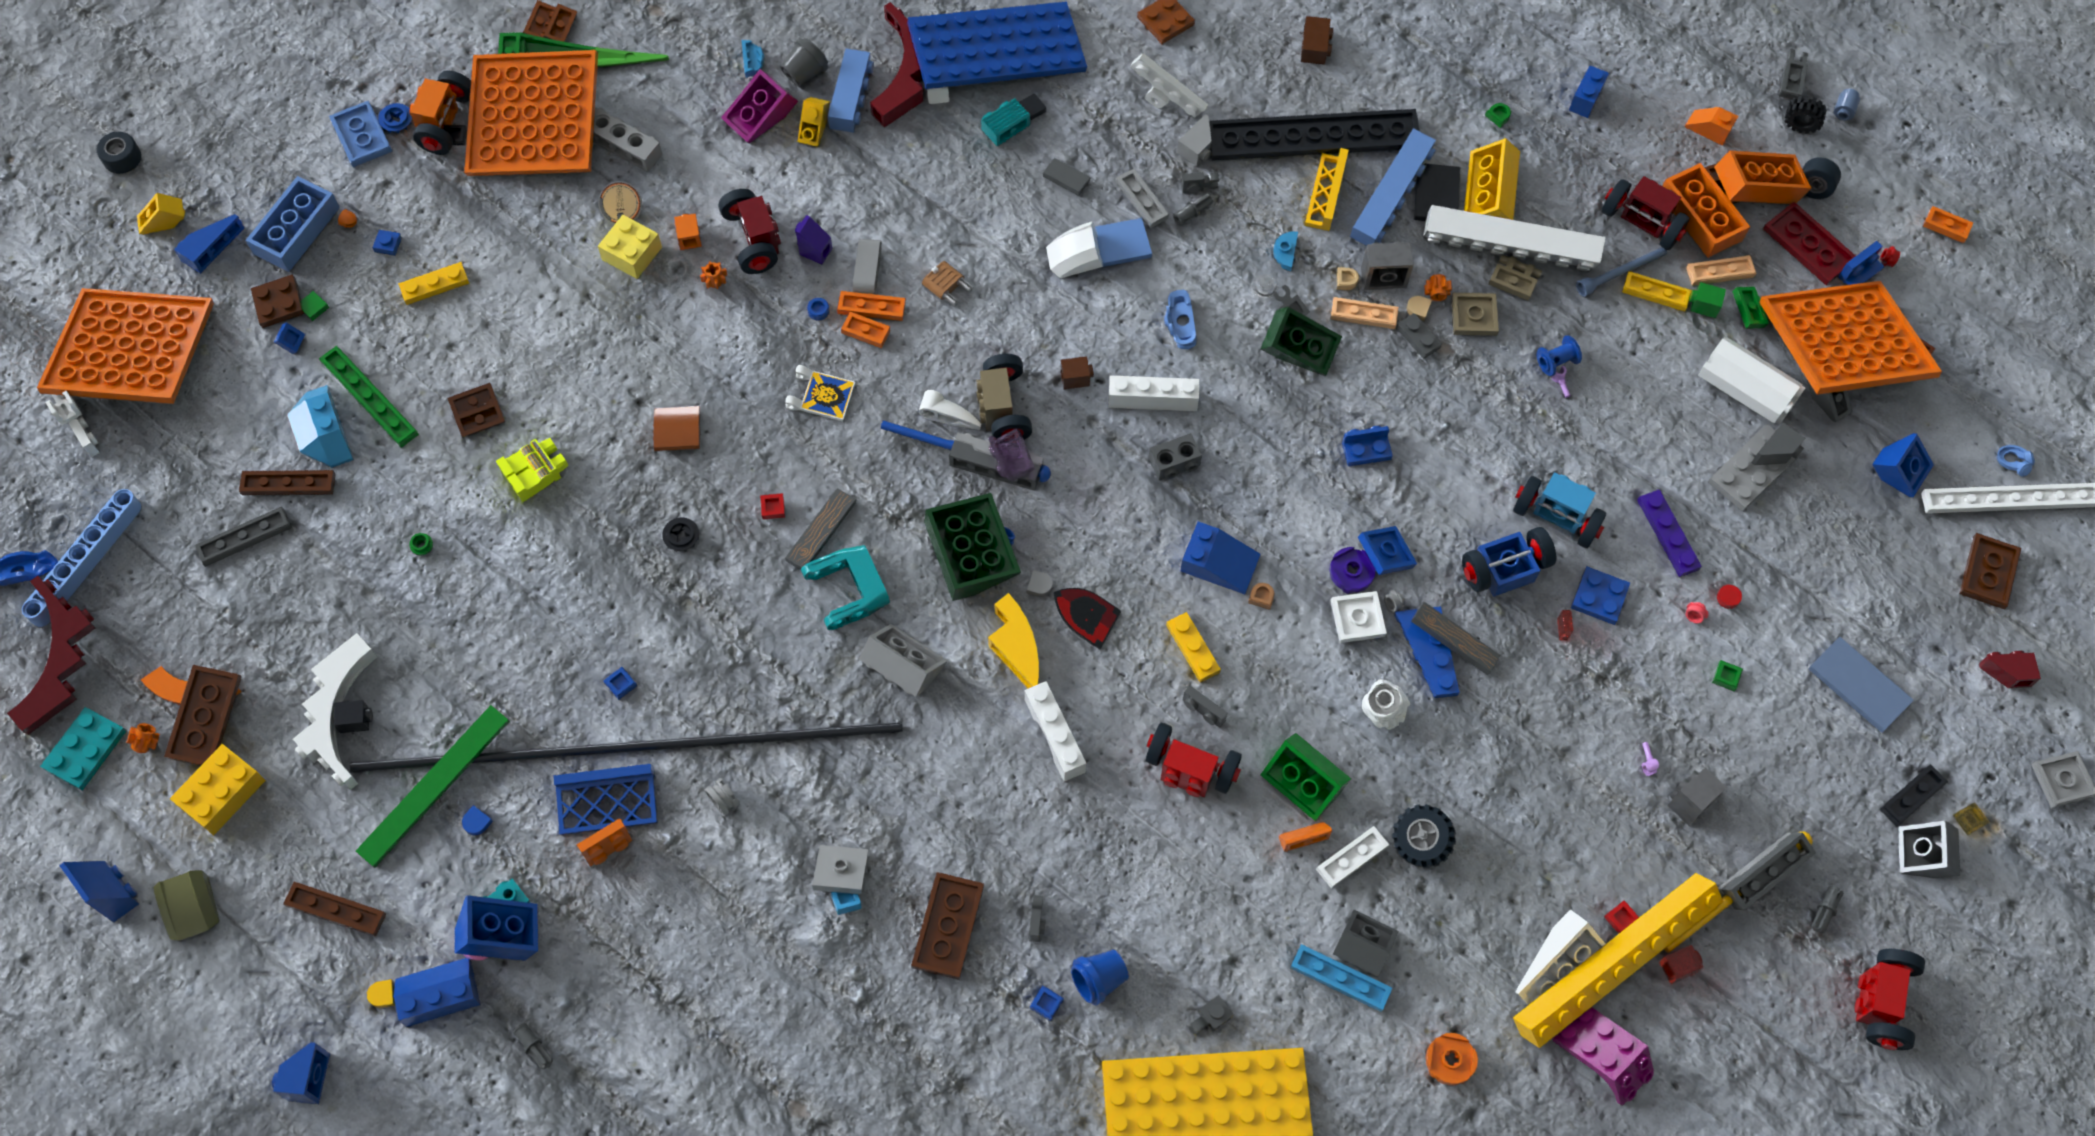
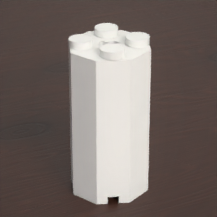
M1726 336L1710 355L1711 357L1706 361L1698 374L1704 380L1778 425L1782 423L1787 413L1805 390V387L1802 386L1803 384Z

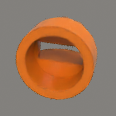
M344 209L338 217V224L345 228H352L357 223L356 215L347 209Z

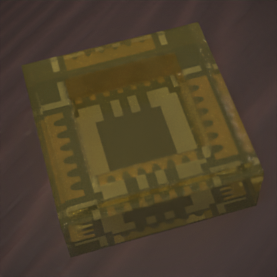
M1975 802L1953 815L1967 836L1990 823Z

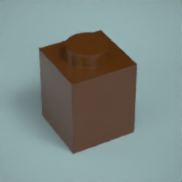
M1087 356L1062 359L1060 362L1064 390L1090 386V378L1094 377L1092 364L1088 365Z

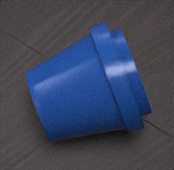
M1115 950L1086 958L1081 956L1073 961L1071 968L1072 979L1078 992L1086 1002L1096 1006L1103 1003L1106 996L1129 979L1127 967Z

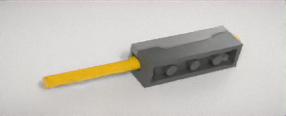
M1803 831L1798 833L1787 832L1720 885L1718 889L1723 902L1664 950L1670 953L1727 907L1735 910H1746L1816 854L1812 847L1813 840L1811 835Z

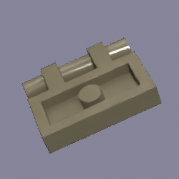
M1502 255L1488 285L1529 301L1542 271L1535 268L1533 264L1529 263L1527 265L1517 261V258L1513 256L1507 257Z

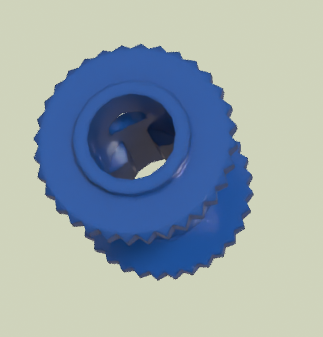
M1568 335L1563 337L1561 346L1550 351L1543 347L1537 350L1538 364L1548 376H1554L1557 370L1556 367L1568 361L1579 364L1582 360V352L1577 341Z

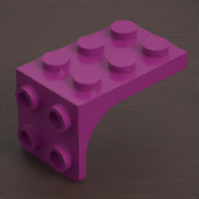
M1592 1007L1552 1038L1554 1043L1600 1075L1615 1094L1617 1103L1621 1106L1627 1101H1631L1636 1096L1637 1090L1643 1084L1650 1082L1654 1075L1648 1045Z

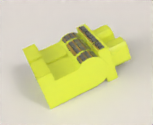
M551 438L540 443L534 439L530 442L531 444L525 445L505 459L503 456L496 460L500 470L522 502H525L549 486L554 480L561 479L559 473L569 466L561 453L551 460L548 457L558 450Z

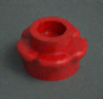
M1894 246L1884 249L1880 256L1882 264L1890 267L1895 266L1900 258V251L1896 250Z

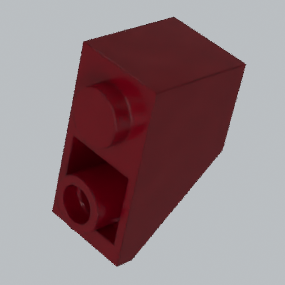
M2022 650L2014 651L2010 654L1992 652L1987 654L1979 663L1980 669L2007 688L2032 687L2041 679L2034 652L2024 653Z

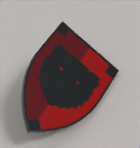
M1066 588L1055 591L1056 607L1066 625L1078 636L1100 650L1121 610L1089 590Z

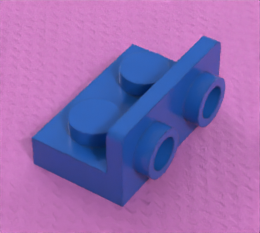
M1875 241L1847 262L1838 278L1846 285L1866 283L1884 268V265L1878 261L1880 257L1878 253L1883 246L1878 241Z
M1373 426L1366 430L1352 429L1344 434L1342 446L1348 467L1392 460L1393 455L1388 439V426Z

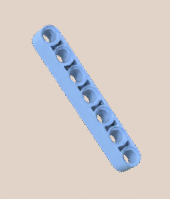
M121 489L114 493L45 577L44 581L49 579L56 587L55 595L58 598L63 596L68 601L141 510V503L130 490ZM36 589L23 604L22 614L33 625L43 627L50 623L51 619L45 599Z

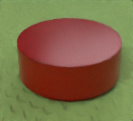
M1724 585L1717 593L1718 603L1727 609L1737 607L1742 600L1740 589L1734 585Z

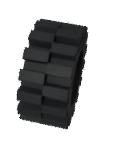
M1799 96L1798 100L1796 98L1792 99L1788 104L1784 121L1787 123V127L1792 126L1791 130L1795 131L1797 129L1798 133L1805 131V134H1809L1810 131L1812 133H1815L1816 130L1819 131L1823 127L1827 113L1825 104L1822 105L1823 102L1821 100L1816 102L1817 98L1813 97L1811 100L1809 99L1810 96H1806L1805 99L1802 96Z

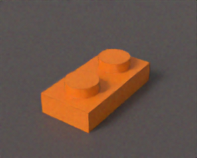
M1932 206L1923 227L1964 243L1973 222Z
M853 312L849 313L841 328L842 334L879 348L883 347L891 331L890 326Z

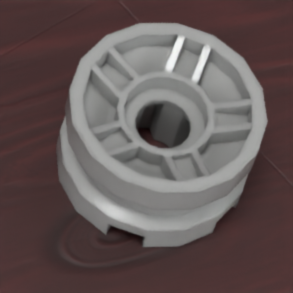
M719 778L715 781L714 786H708L704 790L718 811L723 816H726L730 813L729 810L732 807H738L740 802L735 798L729 786L723 784V779Z

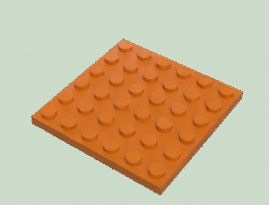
M597 51L473 55L464 173L467 176L591 172L598 67Z
M1881 281L1761 297L1759 303L1817 395L1939 378L1942 370Z
M82 288L37 386L39 393L63 395L62 393L67 391L70 396L174 404L213 308L212 298Z

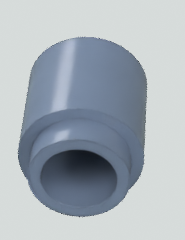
M1845 89L1839 94L1834 109V115L1838 119L1846 121L1855 117L1860 102L1858 91Z

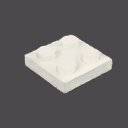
M1377 591L1331 597V606L1340 643L1386 637L1387 632Z

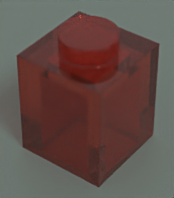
M1692 945L1666 955L1659 961L1670 984L1690 977L1703 968L1702 957L1697 950L1693 949Z

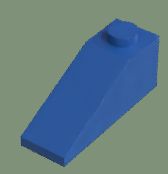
M231 215L189 234L184 240L179 242L174 251L183 263L201 274L245 227L237 215Z

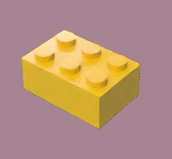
M221 744L170 797V800L214 836L266 780L255 769L225 745Z

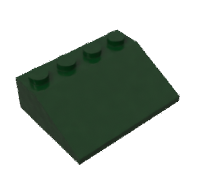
M991 493L926 509L924 523L952 601L979 594L1021 573Z

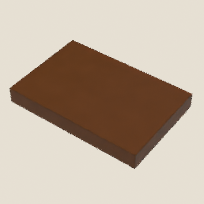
M1976 533L1973 536L1959 594L2005 610L2009 604L2022 548Z

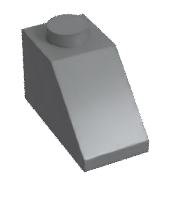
M1206 114L1178 140L1177 153L1196 167L1202 161L1205 162L1211 155V133L1209 117Z

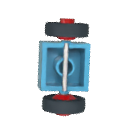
M1555 472L1541 497H1538V489L1542 483V480L1531 476L1525 487L1520 486L1515 496L1518 500L1513 508V512L1524 516L1528 508L1532 507L1535 503L1536 508L1533 514L1575 534L1578 527L1582 526L1578 545L1588 549L1594 538L1599 539L1604 529V526L1601 524L1607 513L1596 508L1590 517L1586 520L1583 519L1596 494L1589 487L1579 485L1571 481L1567 476L1559 475Z

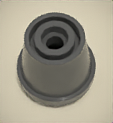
M798 38L794 42V47L780 65V69L792 83L800 87L819 73H824L828 69V60L822 51L809 39Z

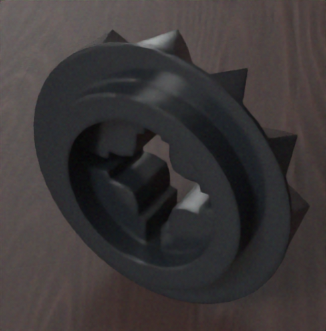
M684 517L675 518L665 525L662 538L668 549H673L676 553L678 551L686 552L687 549L695 547V543L699 540V529L691 519ZM684 528V533L687 537H682L680 542H678L676 534H680Z

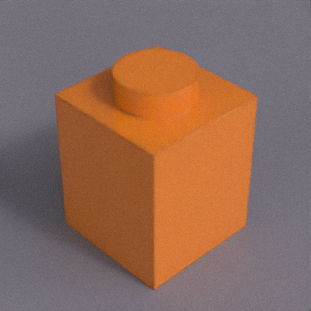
M696 213L674 217L680 250L702 247Z

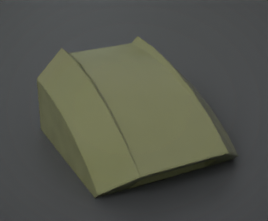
M202 870L188 871L176 877L159 881L153 887L163 923L171 940L180 941L208 931L219 922L209 876Z

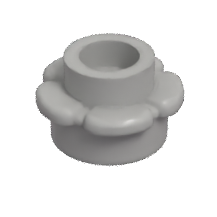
M1392 590L1390 594L1384 597V603L1390 612L1403 611L1405 598L1401 593Z

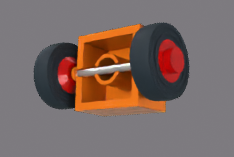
M443 71L437 81L425 78L422 86H419L415 102L411 104L409 113L416 127L413 139L425 151L437 155H445L451 150L453 139L444 130V125H452L459 109L456 101H470L471 80L468 77L455 71Z

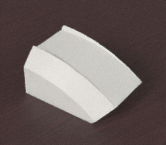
M1092 222L1063 233L1046 247L1050 270L1059 278L1103 267L1097 241V230Z

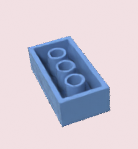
M297 176L245 241L254 255L290 272L340 207L333 193Z

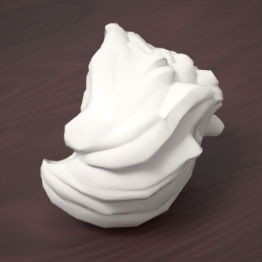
M1379 679L1375 682L1362 700V709L1365 715L1371 719L1376 727H1385L1388 730L1399 726V722H1404L1407 708L1411 705L1401 687L1384 679Z

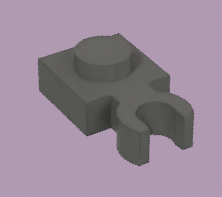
M1204 172L1182 174V193H1197L1203 191L1204 188H1218V173H1210L1205 176Z
M1282 286L1285 291L1283 297H1280L1277 292L1273 293L1274 299L1284 304L1279 309L1290 307L1304 316L1310 313L1298 295L1291 298L1288 286Z
M1033 895L1029 941L1039 942V934L1044 935L1046 920L1041 919L1043 896Z

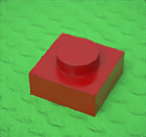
M783 493L760 495L762 520L785 518Z
M1624 900L1607 913L1604 918L1619 934L1636 921L1639 916Z

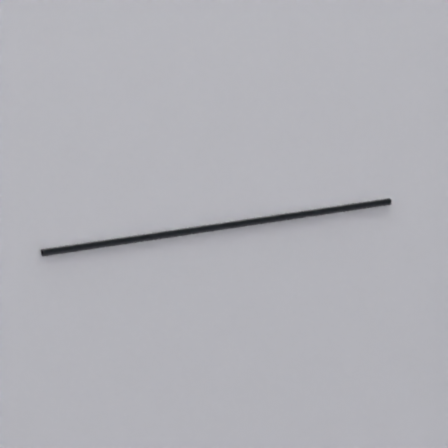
M902 722L489 752L481 753L472 763L903 732ZM443 756L350 763V771L360 772L434 766Z

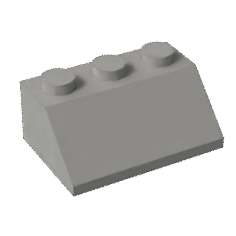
M892 624L869 636L859 657V660L864 662L868 668L878 671L884 675L886 680L896 683L906 693L915 697L927 690L947 663L946 659Z

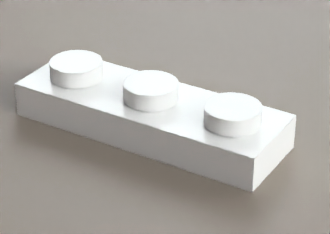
M1373 826L1320 864L1316 870L1332 889L1387 849L1389 844Z

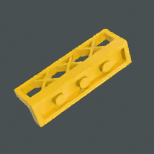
M1340 148L1339 156L1322 153L1305 226L1330 231L1349 150ZM1324 161L1336 163V168L1328 171L1324 166ZM1328 178L1332 185L1324 188L1320 181ZM1324 195L1328 202L1320 206L1315 198ZM1318 212L1324 218L1323 222L1310 220L1311 216Z

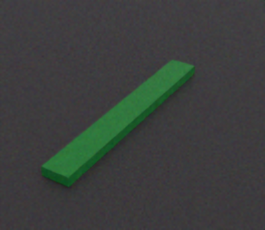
M490 705L356 849V852L375 868L510 721Z

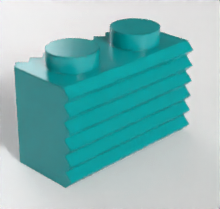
M1016 98L1010 102H1003L999 109L986 113L981 120V130L996 146L1006 142V140H1009L1030 126V114Z

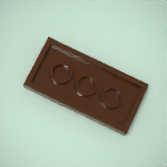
M197 665L192 666L164 755L165 758L202 765L220 747L240 685L241 675Z
M939 872L936 873L911 968L960 980L984 883Z

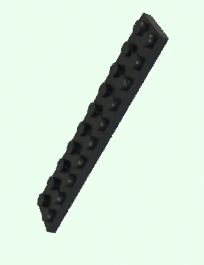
M1416 109L1209 121L1212 161L1317 155L1322 153L1334 154L1339 153L1340 148L1349 150L1348 153L1400 150L1413 128L1420 132Z

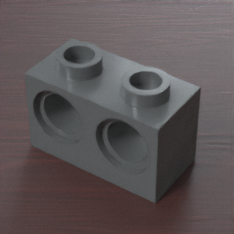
M1191 433L1149 449V460L1159 480L1165 478L1172 479L1184 471H1194L1201 464L1202 455ZM1183 453H1188V454H1190L1191 456H1190V457H1185V456H1183L1182 454H1183ZM1166 460L1169 461L1170 464H1163L1161 463V461Z

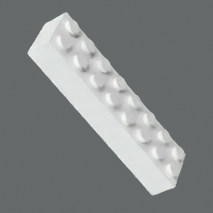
M1432 205L1428 211L1423 237L1428 238L1427 241L1431 243L1445 241L1449 242L1448 245L1453 247L1467 245L1470 246L1471 250L1483 251V249H1488L1495 255L1510 253L1517 259L1531 257L1538 263L1552 261L1556 262L1555 265L1560 267L1574 265L1581 271H1590V269H1594L1600 264L1605 237L1435 205Z

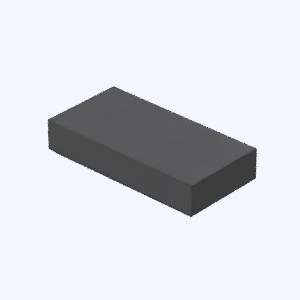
M1056 158L1052 160L1043 172V177L1077 196L1082 193L1090 182L1088 175Z

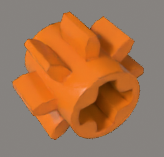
M709 261L705 267H701L703 274L700 275L701 282L706 283L707 288L719 289L722 283L726 284L725 276L728 274L726 268L722 269L721 262L714 263Z
M1442 274L1432 275L1429 280H1426V285H1424L1425 295H1430L1433 301L1445 300L1452 290L1451 280L1446 281V277Z
M141 723L137 725V728H130L126 742L131 743V749L135 752L147 753L150 748L156 749L160 734L155 733L156 729L154 726Z

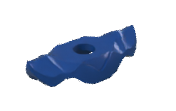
M46 550L39 553L20 551L7 554L0 559V586L30 581L37 576L50 572L58 563V560Z

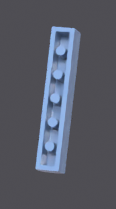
M1413 128L1353 226L1350 234L1351 238L1366 246L1376 242L1381 243L1386 234L1383 231L1386 225L1389 227L1392 225L1396 217L1394 212L1396 209L1401 210L1406 201L1404 198L1405 194H1410L1416 184L1414 179L1416 176L1421 177L1426 168L1424 165L1425 161L1432 159L1436 151L1433 148L1435 139Z

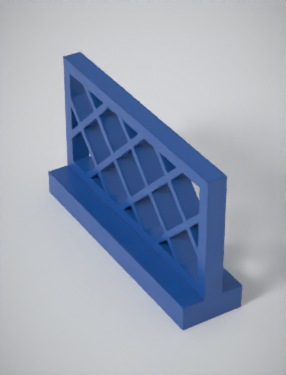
M651 764L553 776L554 785L556 786L560 835L601 830L611 824H605L608 819L612 822L615 821L610 816L619 806L630 813L623 821L625 827L658 823L654 786L655 775L654 767ZM648 781L649 790L642 798L633 789L639 782ZM628 783H633L630 787L625 785ZM621 784L627 791L619 800H616L609 794V791L614 785ZM597 787L603 793L593 804L584 795L590 788ZM579 789H584L582 793L577 791ZM573 790L579 796L569 807L563 802L562 792ZM630 792L640 799L632 811L621 804ZM606 795L616 802L608 814L597 807ZM649 796H650V804L646 801V799H647ZM582 798L592 806L583 817L573 810ZM643 803L651 808V818L640 819L635 815ZM563 806H565V807L567 808V811H566L565 813H564ZM595 809L605 816L599 825H592L586 820ZM570 812L581 819L574 828L565 829L564 819ZM632 816L637 819L629 821ZM584 822L589 825L580 827Z

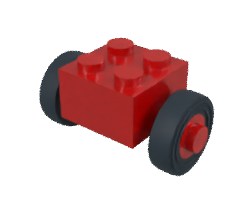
M1160 723L1155 734L1150 735L1146 746L1149 748L1146 762L1154 766H1158L1168 750L1160 780L1164 781V784L1168 787H1179L1186 790L1193 797L1201 796L1205 798L1214 774L1218 771L1215 790L1227 794L1232 782H1237L1241 769L1238 767L1242 754L1230 750L1226 759L1220 765L1218 763V756L1175 739L1170 744L1172 726Z
M1882 949L1878 952L1877 964L1860 975L1858 981V988L1861 989L1860 998L1856 1000L1854 1011L1857 1013L1856 1021L1868 1024L1866 1039L1870 1043L1888 1050H1910L1914 1047L1915 1033L1910 1029L1899 1026L1897 1022L1904 1019L1910 976H1920L1924 972L1925 959L1922 956L1902 949Z

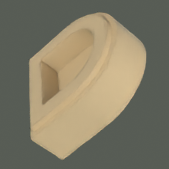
M1338 267L1337 290H1353L1356 288L1359 282L1358 272L1352 268Z
M1413 296L1408 301L1407 313L1409 315L1414 313L1420 320L1425 321L1432 300L1422 296Z

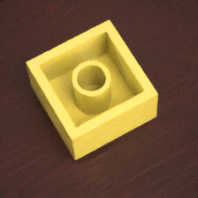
M622 215L599 243L598 249L603 261L638 279L662 249L658 233Z

